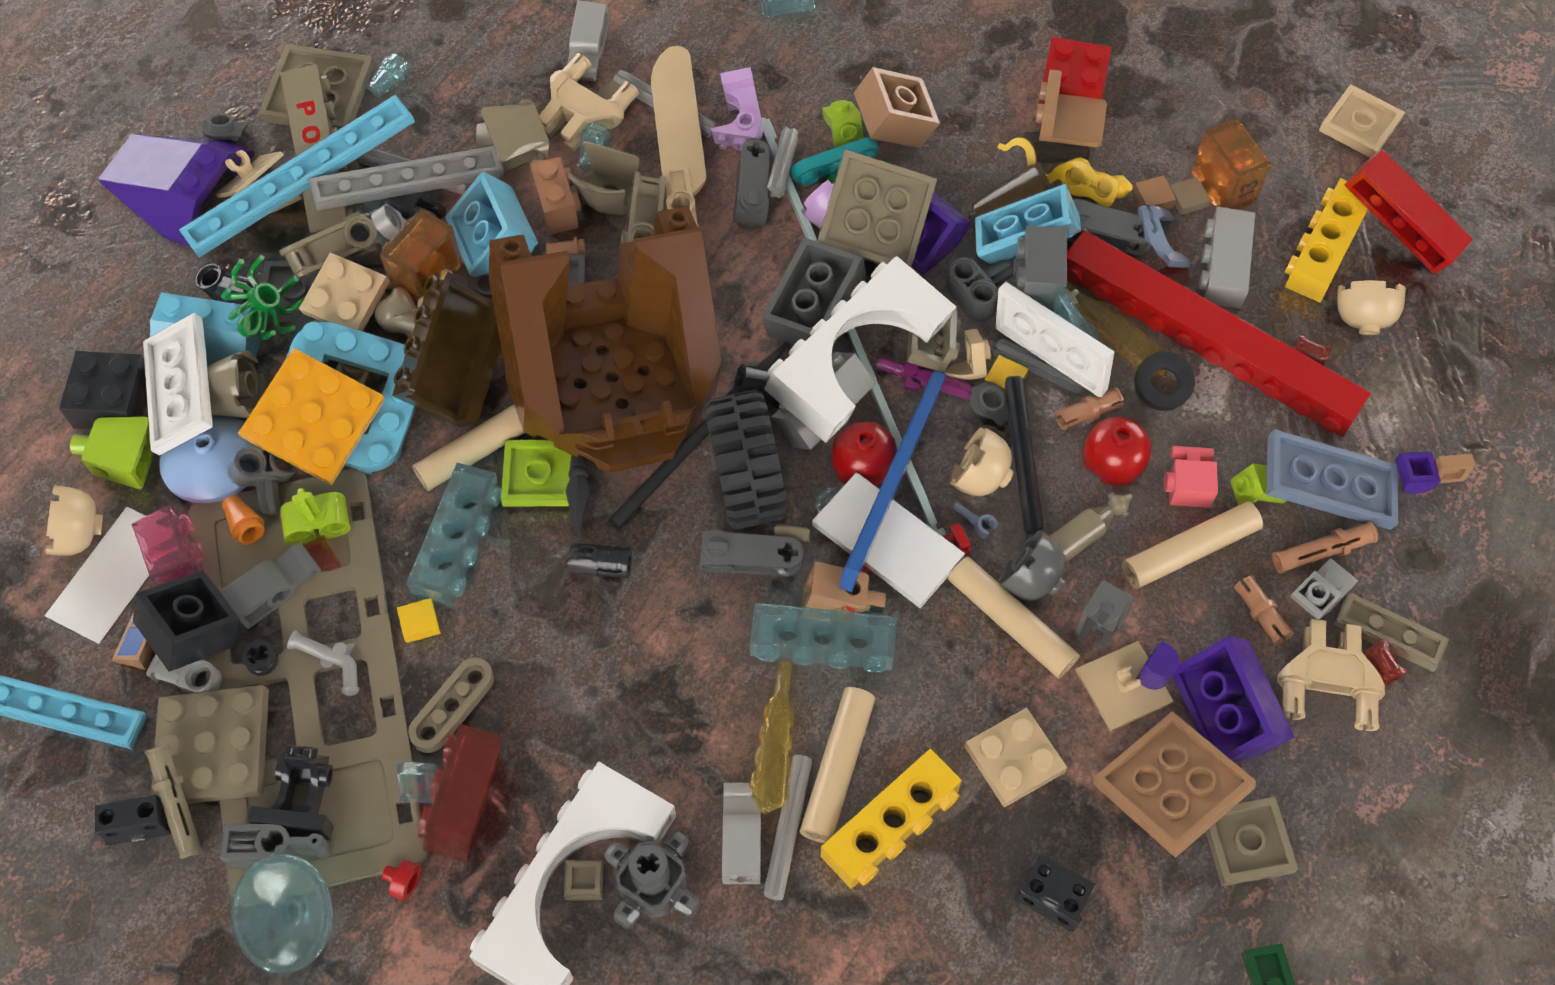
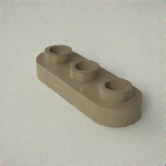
M477 657L463 661L414 718L409 726L408 734L417 750L425 753L439 750L490 690L494 682V674L487 661ZM476 675L482 676L479 683H470L472 677ZM450 704H459L455 711H447V707ZM426 732H435V736L432 739H423Z

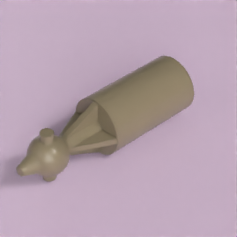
M1112 492L1108 495V506L1086 509L1050 535L1060 545L1065 555L1066 563L1106 534L1114 514L1122 515L1124 518L1129 515L1127 510L1129 502L1133 498L1131 494L1115 495Z

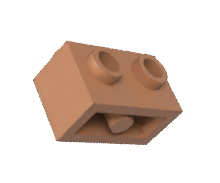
M560 156L529 163L534 188L548 235L579 228L576 211L581 210V205L577 192L571 193L570 187L574 186V182L568 177V173L571 174L570 168L563 167Z

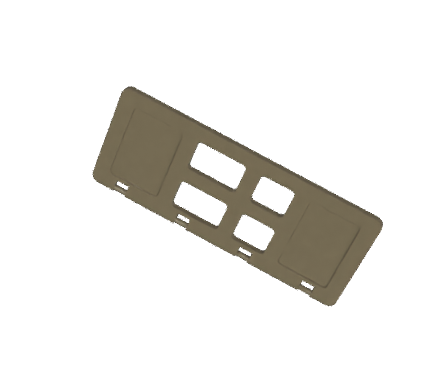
M352 468L340 471L332 486L316 477L277 484L280 507L292 501V496L297 495V490L300 488H305L306 492H312L314 496L328 492L342 493L346 499L350 530L338 537L303 545L321 571L316 576L307 579L296 587L293 596L278 607L284 650L278 655L276 668L267 675H254L247 669L244 663H232L231 648L204 658L205 661L210 662L222 674V683L218 690L269 685L282 681L288 682L296 745L318 748L317 755L329 756V765L333 766L332 782L329 787L324 789L318 813L326 815L334 825L331 841L326 840L331 846L330 856L319 858L316 855H297L293 863L282 868H229L227 866L230 896L240 906H252L381 875L387 865L398 868L404 860L421 864L428 853L369 485L365 473L358 472V469ZM257 489L236 494L262 517L265 523V533L262 538L250 545L241 544L232 538L225 512L221 507L224 500L213 503H195L189 510L195 572L204 570L219 592L258 564L267 560H276L292 546L284 541L280 513L273 516L260 514ZM362 505L365 519L353 521L351 508ZM347 591H355L362 629L360 636L326 644V646L333 648L336 643L340 642L345 645L355 643L350 656L356 665L361 663L367 665L377 731L370 737L327 746L324 744L316 676L319 673L341 667L334 665L329 669L323 668L320 664V658L298 649L288 650L287 643L294 630H298L302 636L310 639L305 608L309 600ZM377 599L380 614L368 617L366 602ZM206 670V680L208 683L211 677V672L209 670ZM393 699L396 715L384 717L381 701ZM276 759L265 761L262 796L220 800L223 831L224 824H250L247 820L251 806L271 808L274 805L281 785V781L275 780ZM296 784L291 804L305 806L310 786ZM410 803L413 821L401 824L398 806ZM282 840V841H279V844H278V845H282V844H283V840Z

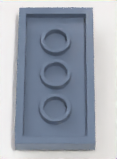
M1276 429L1268 435L1266 495L1365 523L1369 521L1374 526L1389 530L1398 525V471L1396 464Z

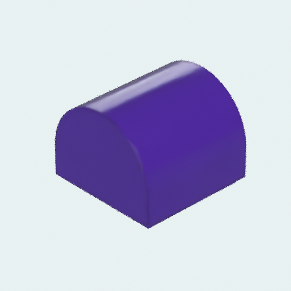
M1432 451L1399 453L1396 457L1395 462L1405 493H1424L1434 489L1441 482Z
M1164 641L1158 643L1136 679H1140L1142 686L1158 690L1168 684L1179 667V656L1176 650Z

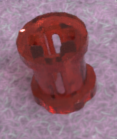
M1300 333L1293 349L1324 366L1332 345L1328 343L1325 345L1306 339V335Z
M1388 640L1380 642L1363 652L1380 674L1385 686L1396 682L1408 673L1405 667H1400L1390 650L1392 645Z

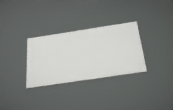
M126 507L45 616L99 644L180 533Z

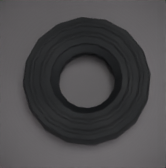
M1170 351L1156 352L1146 357L1137 367L1134 377L1135 391L1139 399L1149 408L1158 411L1174 410L1182 406L1192 395L1195 386L1194 371L1189 362L1181 355ZM1165 369L1175 375L1177 385L1174 391L1162 393L1155 389L1152 377L1156 371Z

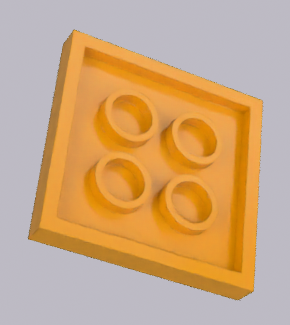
M293 348L238 434L250 443L332 486L384 403L385 398L384 395Z

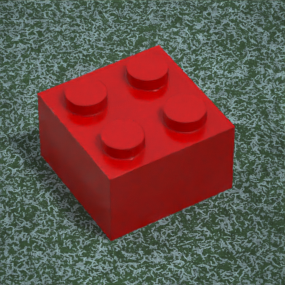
M1052 37L1043 82H1048L1050 70L1062 71L1059 94L1102 99L1112 47ZM1039 101L1038 103L1045 104V101Z

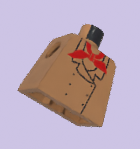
M815 561L802 588L799 620L854 625L857 624L864 611L882 614L886 594L868 590L869 576L862 572L857 579L853 591L844 590L839 585L844 568Z

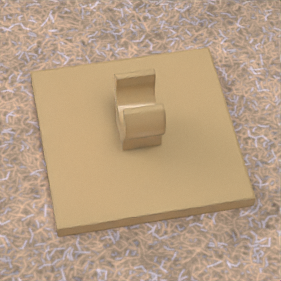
M243 150L236 151L235 153L241 158L240 166H236L231 159H227L225 164L231 171L237 172L238 175L215 195L218 198L234 196L247 188L284 154L280 151L260 155L250 164V158Z
M1139 641L1075 669L1110 732L1174 703L1166 687L1158 690L1148 689L1141 685L1140 679H1136L1148 660V656Z

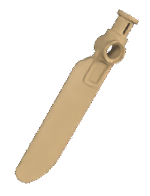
M672 46L668 47L659 56L653 66L651 76L662 176L666 177V210L689 206L698 227L694 197L705 185L707 175L691 58L688 50L684 47Z

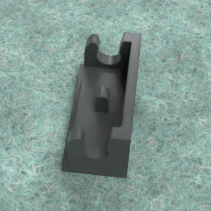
M1102 580L1083 610L1073 638L1082 643L1088 637L1089 631L1095 629L1102 634V638L1097 643V649L1103 648L1115 630L1119 631L1135 597Z

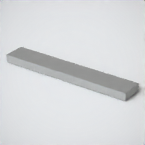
M494 146L313 177L309 178V186L316 210L320 211L473 183L482 171L495 178L504 177V169Z

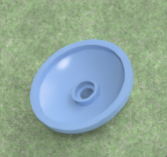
M212 415V428L163 453L160 457V473L169 490L179 498L189 502L213 503L222 501L231 495H236L246 488L233 483L228 475V467L239 450L246 447H257L241 438L238 434L245 421L236 417ZM239 462L242 470L250 473L255 472L254 467L250 463Z

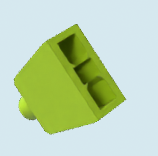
M149 417L98 418L94 421L89 436L74 434L72 436L70 451L72 454L82 455V462L91 474L136 489H142L154 456L150 445Z

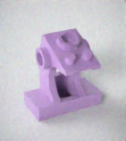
M751 67L720 73L728 111H739L737 118L732 123L711 128L714 143L719 144L720 149L732 146L734 149L741 151L746 140L762 139L764 130Z

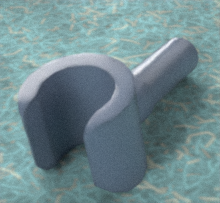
M959 502L953 506L956 512L974 525V533L980 539H986L990 535L987 530L983 529L981 524H986L992 530H995L998 526L996 518L992 515L986 514L979 517Z

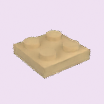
M1350 84L1322 122L1319 131L1371 158L1381 150L1402 120L1405 112Z
M329 253L299 310L303 314L321 322L336 323L363 332L390 280L383 274Z
M1027 707L965 742V749L1004 808L1064 774L1067 770V766Z

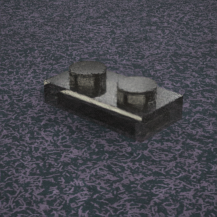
M1040 131L1024 132L1023 137L1034 146L1037 162L1040 164L1068 162L1080 157L1086 160L1089 159L1090 150L1088 146L1040 141Z

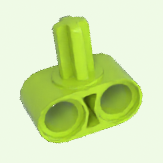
M300 488L297 490L298 494L292 496V501L280 507L284 541L288 545L293 546L298 542L306 545L344 535L350 530L346 499L339 492H328L314 496L312 492H306L305 488Z

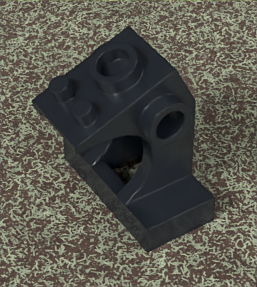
M285 747L283 754L275 756L277 761L275 780L281 781L276 802L271 808L251 806L247 821L250 824L281 825L291 836L309 837L311 834L317 833L323 836L325 840L331 841L334 825L326 815L318 814L324 789L330 786L333 778V766L329 765V756L317 755L318 748ZM296 784L310 786L305 806L291 804Z

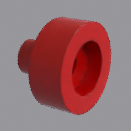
M404 860L398 868L387 865L382 872L381 879L391 883L389 895L402 901H407L419 882L422 868L421 865L409 860Z

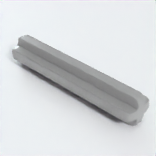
M786 127L781 132L767 185L768 195L771 198L774 196L781 198L785 193L798 141V131L795 128L789 129Z

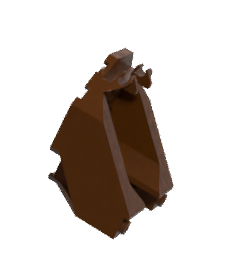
M689 206L657 211L652 236L635 238L632 242L621 243L617 277L568 286L570 264L568 250L532 257L524 234L490 240L489 283L506 369L505 378L523 432L534 437L540 435L554 442V447L574 457H579L580 455L597 463L596 467L607 473L674 459L686 435L691 432L701 416L704 404L716 392L722 363L702 230L700 227H697ZM603 350L608 352V354L600 356L596 351ZM645 370L650 372V374L642 376L638 371ZM612 376L618 378L616 382H609L606 377ZM583 383L586 387L578 389L574 384ZM624 403L628 407L626 409H619L616 404Z

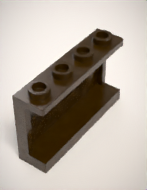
M445 269L432 274L425 282L423 289L425 296L422 305L414 315V323L416 324L412 335L405 343V357L402 366L394 376L395 388L392 396L462 428L478 423L501 349V342L493 301L452 280L453 272Z

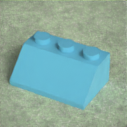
M483 171L445 216L468 273L473 277L489 273L490 240L524 234L530 253H532L538 243L512 186Z
M1060 185L975 217L976 252L979 258L990 265L1013 258L1016 255L1018 239H1024L1026 226L1067 228V239L1075 233L1081 232L1079 212L1067 185Z
M161 292L150 319V337L193 313L203 318L207 365L241 351H249L256 357L262 340L259 331L252 337H243L237 330L238 320L251 310L250 307L234 320L228 319L229 314L241 304Z

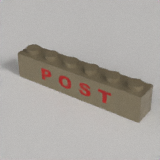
M317 64L280 72L295 156H298L338 131L337 127L333 128L332 120L337 119L333 102H328L327 94L332 93L327 75H321ZM344 166L343 168L339 169L333 174L347 172V166ZM310 188L303 192L311 235L343 222V217L355 212L353 207L349 208V205L317 211ZM352 229L350 233L352 238L355 239L354 229Z

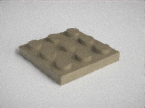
M286 44L258 113L261 122L290 126L280 72L317 64L321 75H327L332 93L327 94L328 102H333L337 116L336 120H332L333 128L337 127L338 130L355 120L375 65L373 56Z
M845 149L817 242L861 256L863 259L877 264L882 262L888 264L893 258L898 256L909 267H912L937 178Z
M264 685L159 697L154 748L169 743L177 774L182 775L184 779L181 786L187 804L263 795L269 689ZM152 774V784H155V781H154V778H153V774ZM151 784V795L156 794L158 797H160L158 791H153Z

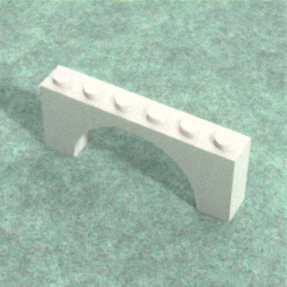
M898 256L893 258L888 264L884 262L879 264L871 274L872 279L868 283L864 280L861 281L852 291V298L848 302L841 300L830 313L832 317L829 320L821 319L810 331L811 336L806 341L802 338L798 340L788 353L790 356L785 361L781 358L778 359L767 372L770 378L764 390L825 443L848 421L856 407L844 394L836 380L831 356L834 341L843 333L858 326L887 324L910 331L925 342H928L947 323L956 309L952 302Z
M598 761L593 770L588 769L578 783L579 791L573 801L567 800L561 807L557 815L559 822L551 833L546 832L541 837L536 847V852L538 853L531 864H525L519 870L514 881L516 886L509 897L504 896L496 905L492 914L494 920L486 931L482 929L474 938L470 950H472L470 958L474 964L507 985H570L574 979L570 970L561 965L549 952L541 933L540 906L549 879L568 856L592 842L609 838H629L642 842L654 841L659 845L676 818L674 805Z

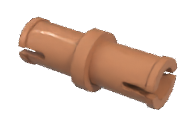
M1114 387L1106 391L1102 397L1097 395L1094 397L1090 395L1082 397L1079 403L1056 411L1055 415L1060 416L1056 417L1057 423L1062 430H1067L1069 427L1084 421L1093 422L1098 420L1101 414L1123 407L1124 402L1120 401L1124 400L1122 393L1118 388Z
M1251 575L1243 579L1250 588V592L1239 581L1234 587L1235 591L1239 593L1251 610L1250 616L1253 621H1258L1272 640V643L1277 646L1285 642L1277 632V629L1287 640L1290 639L1294 634L1293 630L1289 628L1276 610L1278 605L1274 599H1268L1254 576Z

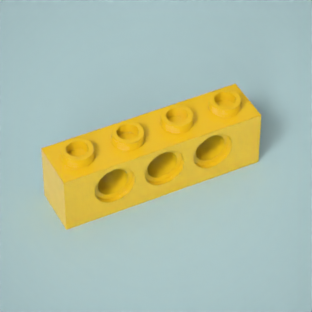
M1342 178L1339 179L1335 189L1328 187L1320 205L1325 207L1323 212L1316 210L1308 226L1313 229L1312 233H1304L1296 249L1301 252L1300 256L1296 257L1293 255L1284 272L1290 275L1285 288L1321 303L1368 210L1344 186L1347 181Z
M930 748L821 846L820 857L850 889L859 882L863 886L866 885L879 872V869L876 867L886 857L890 861L896 858L906 847L904 841L912 833H915L917 836L922 834L932 824L933 819L931 816L940 808L943 811L948 810L959 799L960 795L957 792L962 780ZM918 790L924 791L929 795L930 800L926 803H918L911 797V793ZM888 815H897L903 820L904 824L900 827L892 828L884 822V818ZM862 839H869L875 843L877 848L873 852L865 853L858 849L856 843Z

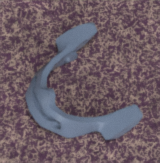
M1155 205L1138 207V215L1142 221L1144 238L1154 247L1157 255L1166 262L1168 267H1190L1189 259L1172 249L1160 221L1175 220L1173 214L1167 209Z

